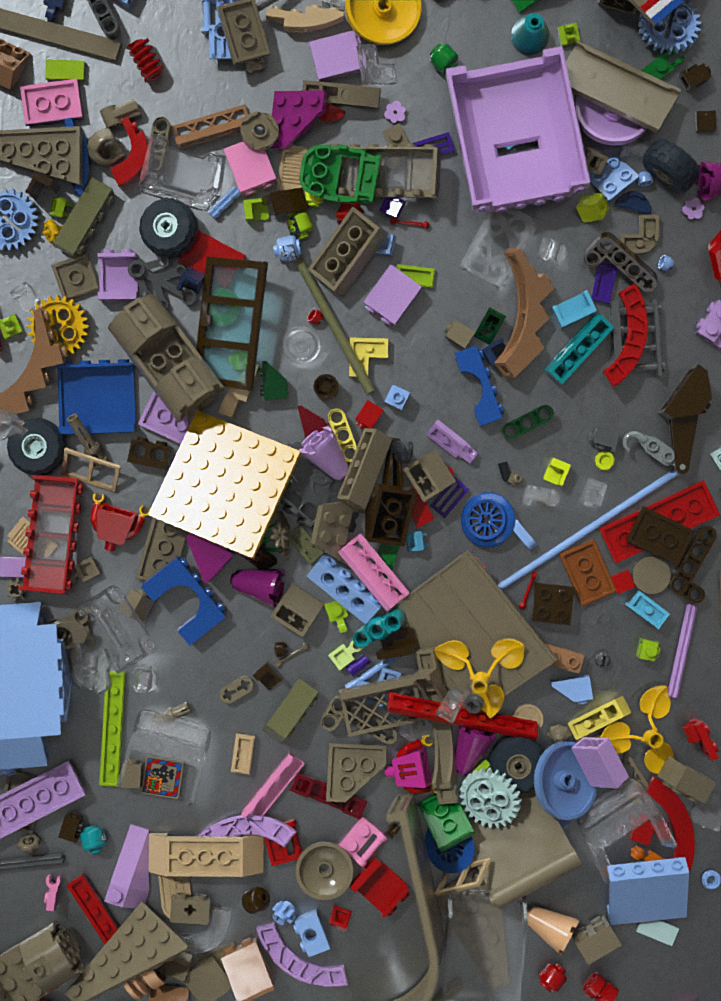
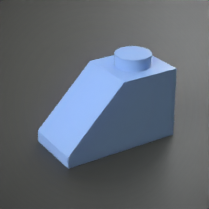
M587 674L549 680L552 687L573 702H577V704H587L589 700L593 699L590 676Z

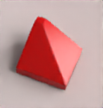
M334 905L328 924L345 933L352 911Z

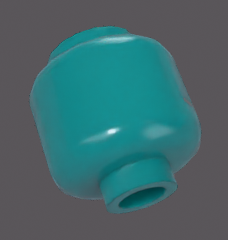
M98 825L84 828L80 834L83 851L91 852V855L103 852L102 848L107 846L105 832L103 828H98Z

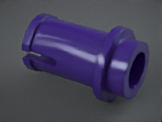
M363 654L352 664L349 663L346 669L352 677L358 676L357 673L371 665V662Z

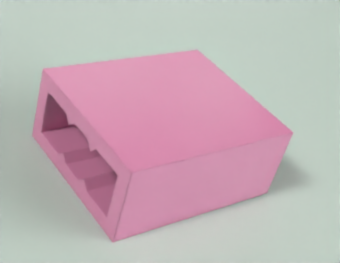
M244 142L224 149L241 195H253L257 189L271 188L277 182L265 150H253Z

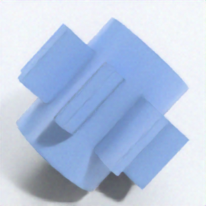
M288 901L277 902L272 908L275 912L272 917L279 925H284V923L285 925L291 924L296 918L293 914L295 907Z

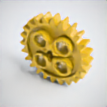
M56 295L55 300L52 296H48V302L45 299H41L42 306L48 311L51 318L49 328L53 329L56 336L54 343L61 342L62 336L64 339L62 346L66 347L68 356L69 351L75 354V347L81 349L82 347L79 343L87 342L83 336L89 335L85 331L86 328H90V325L85 324V321L89 320V318L82 316L86 310L79 311L81 304L74 306L75 300L71 299L68 302L67 296H64L62 301L60 295ZM35 304V307H41V305ZM64 309L69 312V317L66 320H63L61 317V312ZM53 310L56 311V318L53 314ZM33 316L27 318L29 321L32 322V324L27 325V328L32 329V331L29 332L28 335H34V338L31 340V343H35L36 332L35 319ZM58 323L62 324V327H60L59 329H55V326ZM69 328L74 330V336L71 339L66 335V331Z

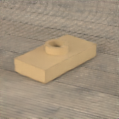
M236 733L231 772L250 775L255 742L254 735Z

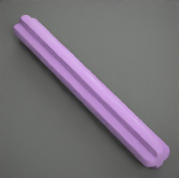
M693 604L686 605L668 688V696L677 698L679 695L698 607Z

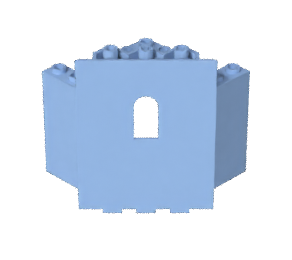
M42 602L0 605V770L48 766L50 750L46 736L61 735V722H67L73 686L64 640L57 638V625H43L45 616Z

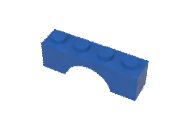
M476 345L454 353L460 373L474 376L482 387L481 400L473 408L479 427L502 419L501 414H504L501 403L497 404L495 396H498L495 386L489 382L488 378H491L488 367L484 368L482 360L485 358L482 350L478 349Z

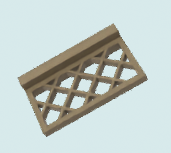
M413 674L338 690L348 737L424 721L422 718H409L406 715L400 714L401 716L397 722H391L386 719L390 712H387L384 717L375 712L380 702L386 706L388 705L382 699L389 692L396 693L395 691L401 690L399 694L402 695L405 689L413 688V697L419 698L417 686L412 682L411 676ZM367 697H374L378 700L373 709L364 705ZM355 701L359 704L354 714L347 710L345 702ZM362 706L370 711L365 721L356 716ZM373 714L382 719L379 725L374 727L367 723ZM354 718L363 723L359 730L351 731L350 723Z

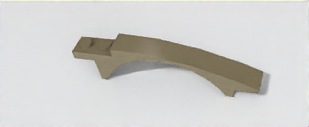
M436 647L418 649L415 653L419 670L411 676L412 682L420 689L424 699L449 704L446 685L442 683L438 658L434 652ZM432 721L435 744L432 787L436 788L439 804L457 803L458 786L452 724Z

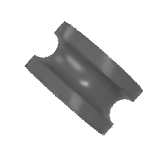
M477 694L469 695L464 702L466 710L473 714L478 713L484 705L483 699Z

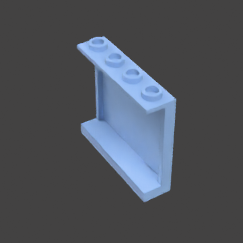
M685 857L607 866L609 874V905H607V913L610 925L687 917L689 870Z

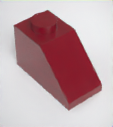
M301 405L297 406L305 439L316 430L318 432L323 431L322 427H330V423H325V420Z

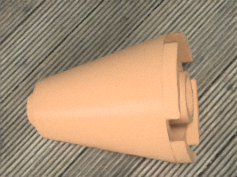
M533 906L532 909L528 907L524 915L525 923L560 955H562L579 923V920L537 906Z

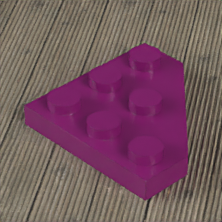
M325 90L274 91L272 117L278 124L279 132L275 144L269 149L289 150L293 146V142L312 126L311 123L318 116L321 117L326 112L328 92Z

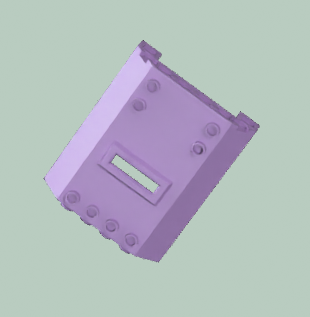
M562 46L544 49L542 57L471 71L466 70V65L446 69V78L472 210L501 213L507 211V208L515 207V209L525 208L527 204L532 203L534 205H542L547 200L562 201L565 197L583 192L589 187L590 179ZM538 141L539 149L498 157V148Z

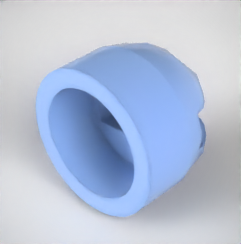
M642 171L638 174L637 182L639 187H645L654 182L652 175L648 171Z
M663 255L659 260L658 269L663 271L672 270V267H674L673 258Z

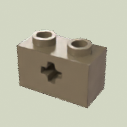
M184 892L172 895L170 923L208 925L211 897H207L206 894L188 896ZM189 905H192V911H189Z

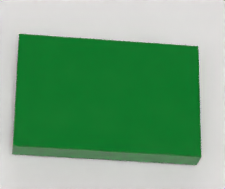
M437 794L417 804L441 852L476 834L459 801L457 803L439 804Z

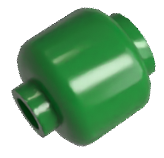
M438 44L431 51L430 62L439 72L445 73L446 69L458 66V54L448 44Z

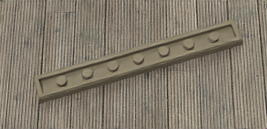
M0 8V30L117 62L122 44L120 41Z

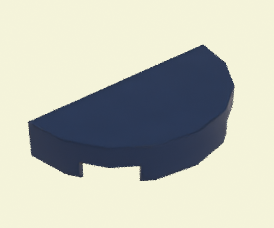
M629 191L622 194L613 205L614 207L636 213L651 215L652 207L644 194L637 191Z

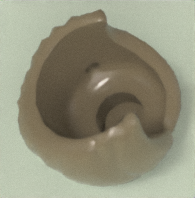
M109 128L97 130L88 140V155L93 162L99 165L114 164L126 156Z

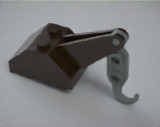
M699 364L690 367L657 413L669 421L672 449L656 437L643 435L638 431H631L624 436V449L630 452L628 440L635 438L640 442L645 452L666 466L673 465L675 471L679 474L687 473L690 466L698 415L705 413L711 406L709 402L712 399L708 371Z

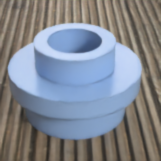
M708 870L703 873L701 881L705 888L714 890L719 887L721 877L716 871ZM712 876L714 877V880L710 883L708 882V878Z

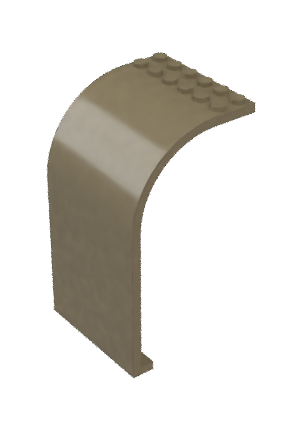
M409 793L394 798L386 813L387 823L400 821L427 943L430 968L415 988L393 1001H431L443 954L444 927L438 898L435 895L436 889L414 794Z

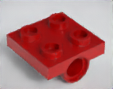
M696 718L689 720V723L682 727L689 744L698 742L704 756L711 761L718 759L717 752H719L715 741H712L709 737L711 732L708 725Z

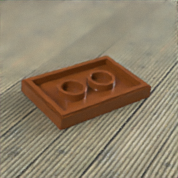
M595 539L559 553L572 586L575 587L574 591L581 607L617 592Z

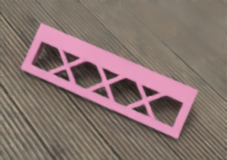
M361 533L338 551L340 556L386 611L390 610L410 593ZM358 541L363 546V549H361L355 542ZM370 558H373L375 564L370 561ZM382 572L387 575L388 579L384 578ZM394 587L401 592V595H398V593L394 590Z
M290 751L246 805L241 815L245 818L249 814L263 816L297 772L304 766L305 762Z

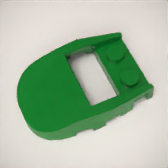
M341 144L339 146H313L306 151L302 158L299 175L300 184L309 194L344 204L374 203L380 163L382 161L381 155L373 156L367 154L365 150L354 149ZM343 157L360 159L354 197L336 194Z

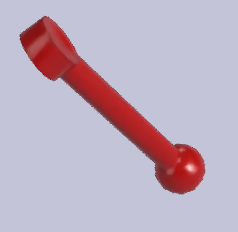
M390 218L391 225L398 223L422 226L424 229L430 226L427 221L421 223Z
M534 571L523 601L519 604L521 610L526 608V601L537 575Z

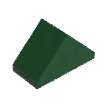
M489 307L474 336L491 344L506 316Z

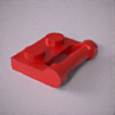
M295 819L283 822L296 830L295 826L297 823ZM297 832L291 839L294 849L292 854H289L287 845L283 847L277 842L264 837L271 866L298 860L303 852Z

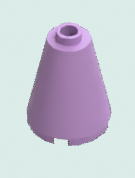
M322 427L323 431L318 432L316 430L312 432L302 442L303 448L299 449V451L334 480H343L349 466L333 430L330 427Z

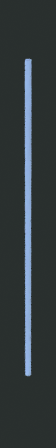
M675 469L671 470L498 584L502 591L678 476L679 473ZM403 656L384 659L346 684L345 687L356 686L358 679L368 680L380 672L382 666L387 667Z

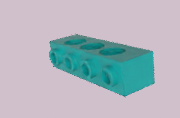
M594 314L549 363L544 371L556 383L563 384L614 329V326L602 314Z

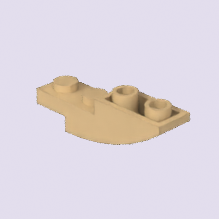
M311 5V7L306 6L304 14L300 10L292 9L291 11H285L281 7L273 6L272 9L267 8L266 19L270 22L284 23V31L312 32L327 29L343 22L344 12L339 8L323 9L322 6Z

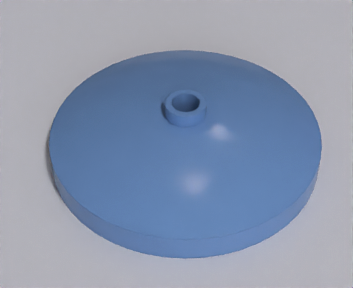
M562 741L552 744L543 752L536 765L534 787L537 799L545 812L556 819L573 820L581 817L592 806L598 791V787H592L589 784L571 749L576 742Z

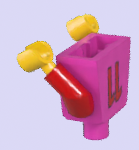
M428 734L424 735L421 740L417 739L405 744L397 752V757L392 759L393 766L385 767V776L387 778L395 777L397 786L403 787L404 790L414 795L430 793V791L437 794L436 789L432 787L426 747L422 748L423 745H433V742L425 743L426 737L431 736Z

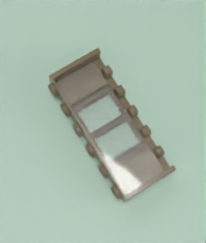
M330 144V146H339V144ZM358 144L348 145L350 148L365 150L367 154L373 156L381 155L382 161L380 163L375 197H439L441 151L436 145L425 144L424 147H417L414 144H406L405 147H398L396 144H387L386 147H379L377 144H368L367 147H360ZM342 158L337 195L354 197L360 159Z

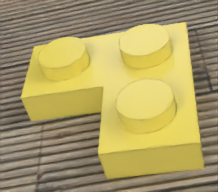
M350 338V345L367 376L369 358H388V339ZM349 364V377H357Z

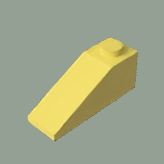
M621 696L567 724L575 739L578 740L632 712L624 697Z

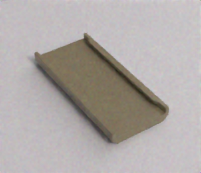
M578 40L566 60L572 93L655 133H658L681 92V89Z

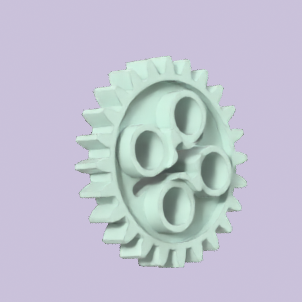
M481 768L479 772L474 770L472 774L469 773L462 782L463 785L460 788L461 794L459 797L463 800L460 804L466 805L464 812L470 811L469 818L476 817L475 823L480 820L482 821V826L488 823L489 828L493 824L499 828L501 824L505 827L508 822L511 823L516 818L521 808L519 804L522 799L518 798L520 791H515L517 784H510L512 778L505 779L506 773L500 776L498 769L495 773H492L491 768L487 772L484 768Z

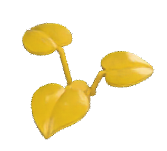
M514 639L497 641L491 649V654L497 659L493 662L488 673L478 672L475 675L470 661L466 659L469 656V649L464 643L457 640L448 641L437 646L434 652L437 658L450 669L461 670L464 668L465 663L467 664L470 679L473 680L472 694H477L483 699L484 705L481 710L489 718H492L500 710L504 702V691L496 684L488 686L489 677L498 662L508 669L518 667L524 659L525 646Z
M665 685L650 688L640 699V710L648 714L652 730L646 731L643 737L630 735V728L627 724L615 721L610 723L600 736V738L610 739L616 753L628 751L631 747L630 739L640 740L649 745L652 749L645 753L644 764L649 771L655 774H659L668 756L674 758L672 748L663 742V737L657 733L658 729L652 720V716L657 719L663 718L670 710L671 701L668 696V687Z

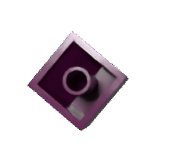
M187 532L186 540L203 581L207 584L226 566L236 553Z

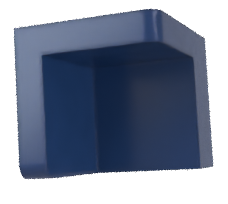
M188 267L182 273L176 290L180 291L185 287L198 294L203 285L205 274Z
M503 338L482 349L483 355L490 367L495 365L494 362L506 348Z

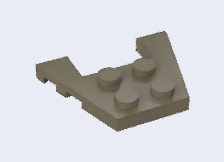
M340 501L318 505L311 544L351 569L338 551L346 545L353 511L365 514L366 508H352Z

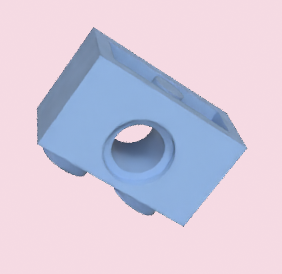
M314 909L296 916L293 927L295 933L301 936L302 941L300 945L303 953L307 952L308 957L329 950L331 944L318 910ZM308 930H314L316 932V935L314 937H308L306 935V932Z

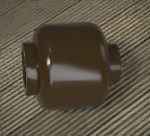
M263 887L247 890L242 896V906L249 914L263 912L270 905V896Z

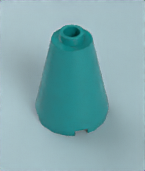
M532 13L519 19L511 31V41L514 47L521 53L530 55L539 53L546 47L549 40L548 27L542 16L537 13Z

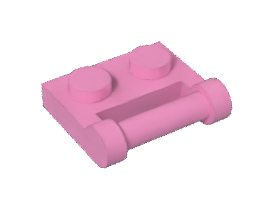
M362 815L338 845L360 866L365 868L368 864L367 861L389 837ZM374 833L377 838L366 852L360 856L358 851Z

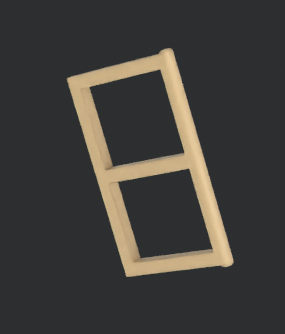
M64 448L61 475L77 478L82 482L112 492L116 491L121 469L120 465ZM69 454L90 460L87 477L66 471ZM94 462L115 469L112 486L91 479Z
M487 858L471 862L462 871L455 887L443 889L450 874L444 872L435 895L441 896L479 887L491 859ZM483 865L476 882L463 884L470 867Z

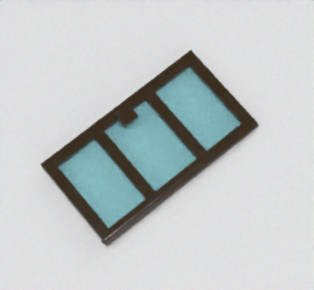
M207 257L196 350L224 387L253 391L268 262Z

